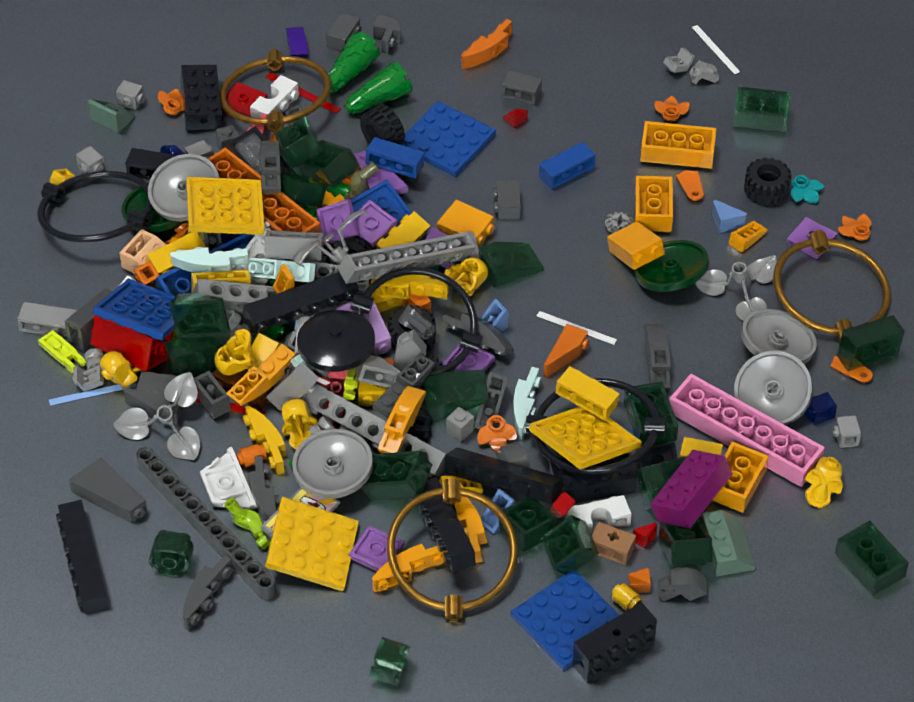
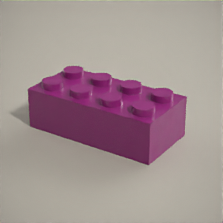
M692 450L650 503L657 521L690 529L732 475L726 457Z

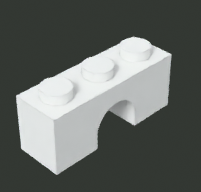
M280 75L270 85L271 98L273 99H266L260 96L250 106L251 117L259 118L264 113L266 118H268V114L272 110H278L281 113L286 111L289 105L297 100L299 96L298 83Z
M624 495L572 506L567 512L565 519L572 539L592 535L593 521L604 520L617 529L630 526L631 512Z

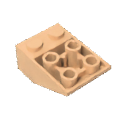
M141 229L119 252L121 267L135 274L134 269L146 263L147 254L166 244L157 236Z

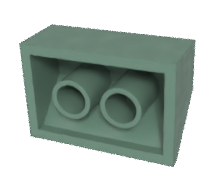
M723 510L702 513L700 528L715 576L755 570L756 567L740 519Z

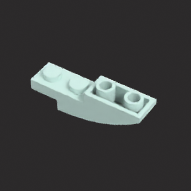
M197 247L192 250H177L170 253L173 266L195 273L231 271L230 267L249 264L247 248H236L225 252L216 251L209 254L208 247Z
M249 257L248 271L250 277L276 279L281 265L285 264L295 278V281H314L316 266L314 263L302 262L300 266L293 261Z
M535 367L531 368L526 381L518 379L515 388L513 420L519 440H523L526 433V416H535L537 412L534 399L535 389L540 387L542 377H539V368Z

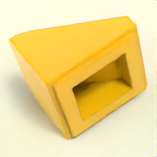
M68 169L53 170L50 182L58 185L76 176Z

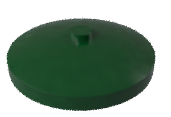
M140 186L133 190L122 204L121 212L126 224L130 211L135 210L142 213L146 206L147 196ZM153 208L149 214L152 220L150 228L146 231L149 233L165 231L176 227L183 221L168 220L160 216ZM134 228L133 230L140 231L141 229Z
M688 240L667 241L663 243V256L634 271L638 283L646 289L658 292L675 291L686 288L700 280L709 268V257L706 249L696 242Z

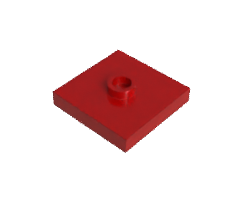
M237 82L226 95V99L233 110L251 117L250 106L260 96L267 99L268 94Z

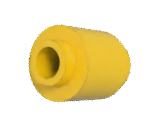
M625 583L616 585L612 590V600L626 611L643 602L640 599V595Z

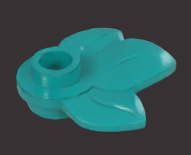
M798 175L792 180L790 195L795 202L804 200L807 203H817L819 201L817 191L824 189V185L817 180H809L804 175Z

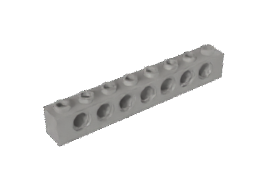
M464 232L346 255L338 270L345 283L348 284L378 278L388 272L401 268H428L462 261L471 255L476 245L469 233Z
M198 279L194 289L195 309L221 312L234 310L237 313H243L244 305L275 295L276 292L272 288L273 286ZM345 300L339 302L334 307H325L317 313H308L303 315L302 317L314 316L325 311L336 310L337 307L347 304L348 302Z
M315 383L314 385L317 387L304 400L309 406L311 413L318 415L320 412L325 415L324 417L330 423L334 424L335 421L340 423L339 428L353 430L365 441L367 439L373 441L372 446L378 449L385 432L386 421ZM330 401L329 407L324 409V403ZM346 410V415L340 418V412ZM362 418L361 426L356 427V421ZM378 427V434L372 436L373 429ZM407 433L398 457L394 458L399 460L402 457L406 459L405 464L415 469L419 466L423 469V474L431 478L433 475L440 478L445 467L446 454ZM408 445H411V452L405 454V448ZM428 454L427 462L422 463V456Z

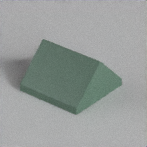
M88 100L90 119L116 133L125 128L135 117L134 114L108 101Z

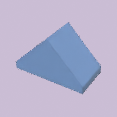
M713 201L712 216L719 233L736 230L746 225V212L720 201Z
M495 298L481 318L502 332L508 328L509 310Z
M498 489L492 501L503 510L509 520H512L515 517V499L503 490ZM487 508L481 521L484 527L493 534H496L504 526L499 518Z

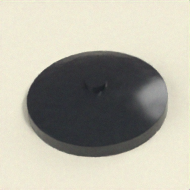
M330 310L314 315L301 326L297 335V347L302 359L316 369L329 372L346 371L361 365L371 356L375 348V333L370 322L363 316L346 310Z

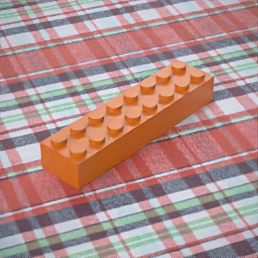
M226 147L208 158L216 167L220 178L261 180L262 188V176ZM283 192L262 194L264 223L267 221L270 224L269 228L271 231L321 233L320 222Z

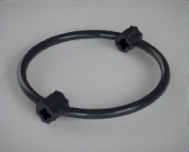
M98 171L70 178L58 185L45 183L41 191L43 199L37 211L41 227L50 235L65 241L88 243L112 239L134 228L146 231L150 228L152 221L149 214L153 206L148 197V184L141 178L125 172ZM100 178L127 180L140 186L147 196V203L142 213L135 210L130 211L126 225L101 234H67L54 229L45 218V209L51 200L62 202L66 194V188L88 180Z
M422 267L401 268L388 272L376 279L366 289L364 294L356 292L350 309L355 310L361 316L364 314L369 315L374 303V298H371V295L375 290L387 281L400 276H429L444 282L458 293L469 313L470 332L465 331L459 345L460 348H463L462 352L447 365L432 370L426 379L435 378L452 371L466 359L471 351L475 353L479 351L483 337L477 335L478 320L473 302L467 292L456 281L441 272ZM373 350L371 355L378 356Z
M592 378L605 386L627 391L644 403L651 418H645V435H649L644 445L633 455L622 461L603 466H589L580 470L572 463L554 455L536 435L533 434V437L540 452L553 464L575 473L604 474L626 468L641 459L651 449L657 435H666V418H659L653 402L638 388L619 380ZM553 392L539 406L535 416H526V433H532L529 431L530 423L547 418V416H543L555 400L561 397L560 395Z

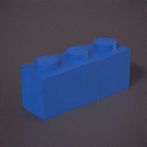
M374 137L366 149L365 164H370L373 161L378 168L416 179L424 167L425 152Z
M581 142L540 163L539 177L550 189H553L594 168L596 154L584 142Z

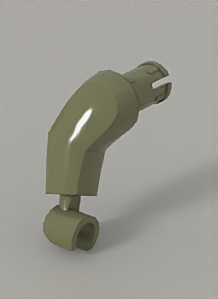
M373 161L361 171L356 170L353 173L351 189L344 196L345 200L353 199L368 190L367 179L379 171L378 166Z

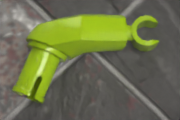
M235 498L228 499L224 505L233 515V522L243 529L250 530L254 537L257 538L255 542L264 550L270 545V541L265 536L266 533L260 529L263 525L260 515L250 509H243Z

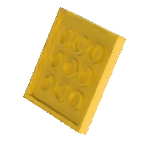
M186 177L188 232L264 235L261 180Z
M581 407L530 423L529 426L530 432L580 470L641 448L642 441L610 417L605 421Z
M282 496L265 567L343 591L351 560L349 553L354 546L359 521Z

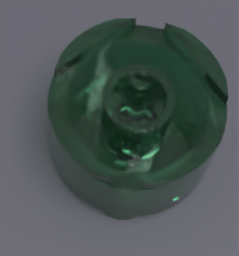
M166 530L159 531L154 539L149 556L150 567L152 569L155 567L160 575L166 577H179L181 573H186L189 570L194 551L190 535Z
M382 637L369 677L398 686L402 670L405 668L408 660L410 646Z

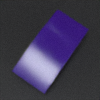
M286 28L290 56L308 57L304 28Z

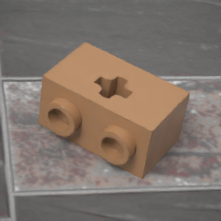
M598 522L589 539L588 552L626 565L635 548L636 535L629 531L617 529L609 524Z

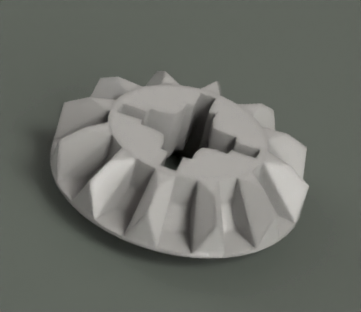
M614 211L613 214H608L607 219H605V227L612 234L634 223V218L630 217L629 213L624 214L623 211L620 213Z

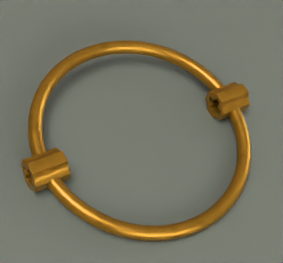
M271 49L267 53V58L250 62L238 68L227 77L220 89L221 106L228 115L238 121L252 125L268 126V129L273 133H280L284 129L285 123L304 118L321 107L330 94L331 79L327 71L319 64L301 57L282 56V52L277 49ZM282 63L300 64L314 69L324 80L323 92L312 105L302 111L284 117L283 113L278 110H272L268 114V118L245 116L233 110L226 99L227 90L235 79L245 72L263 65H267L272 71H279L283 67Z
M816 230L810 233V240H805L791 246L780 256L773 273L774 289L783 307L800 323L822 333L837 335L839 342L849 344L855 340V334L873 328L884 318L891 301L890 285L879 264L863 250L843 241L827 239L826 233L823 230ZM830 246L855 254L864 260L880 279L883 288V303L879 312L868 322L853 327L852 322L848 319L836 322L835 327L822 325L810 320L791 305L783 292L781 271L787 259L795 252L807 247H812L813 252H816V254H823L829 250Z
M448 478L443 480L442 488L426 491L416 496L399 511L389 530L387 557L395 579L407 594L428 607L443 610L446 619L457 620L462 619L463 611L488 603L507 586L516 567L518 545L510 520L497 504L478 492L460 488V480ZM443 496V502L455 504L460 502V496L485 505L499 518L508 536L510 555L503 577L491 591L468 602L462 603V596L458 595L445 596L444 602H440L424 596L404 578L395 555L397 532L406 515L426 500Z

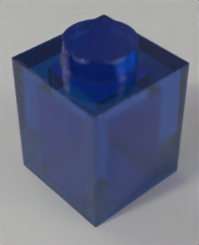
M826 392L812 397L805 415L808 419H811L814 425L835 418L837 405L830 394Z

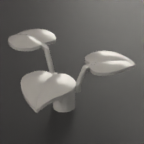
M359 210L351 214L340 225L337 231L343 248L340 246L335 249L332 248L328 241L334 237V234L330 233L324 237V245L329 248L331 253L318 245L320 241L317 240L294 257L296 264L301 266L306 255L312 249L318 248L340 265L346 255H349L347 252L349 248L346 246L342 231L353 219L369 212L367 210Z
M776 256L761 258L752 262L748 267L743 262H736L732 265V272H729L728 279L727 275L721 270H709L700 280L695 282V285L702 293L709 296H717L724 293L725 285H729L732 278L736 283L742 284L746 301L740 302L736 306L735 312L736 316L744 322L750 313L767 309L766 303L761 298L755 297L749 300L745 281L748 277L751 281L756 279L761 284L773 281Z
M192 373L181 374L168 383L164 392L165 399L174 403L168 406H160L157 414L150 421H148V415L143 409L130 408L113 423L115 429L124 437L131 440H141L149 434L148 425L159 419L163 424H170L176 433L168 438L167 448L169 452L179 459L195 460L200 451L198 434L188 426L178 431L172 422L174 418L172 408L177 404L180 407H189L197 399L198 390Z

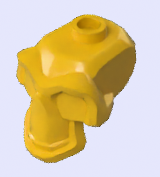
M470 257L462 263L446 269L444 274L456 281L469 296H472L474 291L487 278L489 270L481 259Z
M246 329L235 331V335L227 341L226 345L216 352L215 365L223 375H233L255 364L250 332Z
M116 351L104 354L100 360L102 376L108 381L111 380L113 383L121 385L122 388H127L137 381L136 373L142 371L131 365L121 353Z
M298 398L291 399L282 405L284 420L281 430L282 435L290 436L289 445L295 450L306 438L312 435L308 429L318 423L317 419L312 416L306 401Z
M833 457L820 458L816 467L805 476L804 480L811 483L810 487L805 491L809 505L818 509L830 504L832 492L841 494L843 488L841 480L843 468L837 459Z

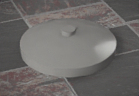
M182 154L168 159L156 169L148 185V197L151 205L160 216L172 221H188L186 177L220 178L216 167L210 160L197 154Z
M775 309L754 311L745 318L741 327L742 341L746 348L754 355L766 351H783L794 355L805 364L813 357L816 350L817 342L813 331L796 320L791 314Z
M766 351L750 358L739 370L734 384L736 399L785 426L803 415L811 402L813 394V383L806 366L794 355L783 351Z
M328 429L309 436L298 446L293 456L292 466L295 479L303 490L316 497L332 499L350 495L360 489L371 475L373 458L367 442L356 433L343 429Z

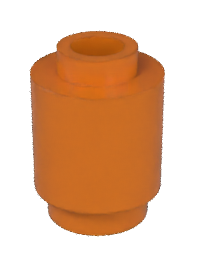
M254 444L240 448L239 453L236 454L239 464L243 465L244 468L255 465L254 457L262 456L263 460L267 459L263 444Z

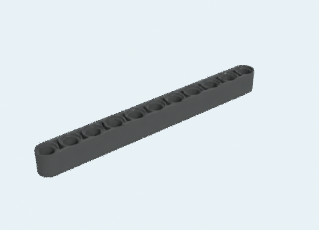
M147 446L139 448L136 452L139 470L221 557L226 555L231 558L232 569L261 599L269 600L273 598L276 593L273 575L152 448Z

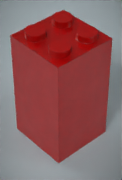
M94 314L90 344L107 353L111 351L121 353L131 365L147 372L169 358L174 330L163 340H156L147 334L138 333L134 329L120 326L116 322L102 319Z

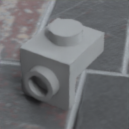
M681 48L677 56L666 57L663 63L674 73L689 70L695 57L686 48Z
M700 60L689 72L693 84H697L701 78L714 83L719 79L716 66Z
M100 365L84 372L78 366L74 367V384L79 386L84 392L103 385L104 377L101 374L102 369Z

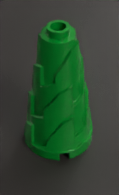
M355 31L348 38L343 51L328 72L331 79L330 92L341 90L350 80H353L380 56V48H375L376 41L366 33L359 31L356 34Z
M395 61L377 73L374 78L363 84L359 90L348 97L345 101L346 104H344L346 111L349 114L361 113L379 104L381 105L410 94L413 91L410 79L406 80L405 76L407 73L403 67Z

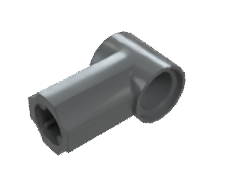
M411 304L407 305L398 319L402 325L409 329H414L423 339L427 340L435 332V325L422 315L420 309Z

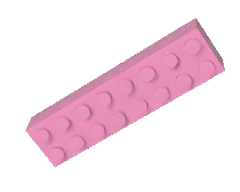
M690 374L669 398L668 413L727 446H730L733 441L768 455L767 468L800 487L806 482L804 480L805 476L816 467L819 459L824 455V446L693 374Z

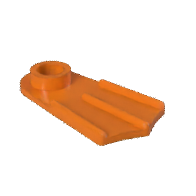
M685 170L676 175L678 182L689 199L698 201L703 198L704 192L698 171Z
M846 352L834 356L830 366L862 383L869 382L873 377L872 372Z

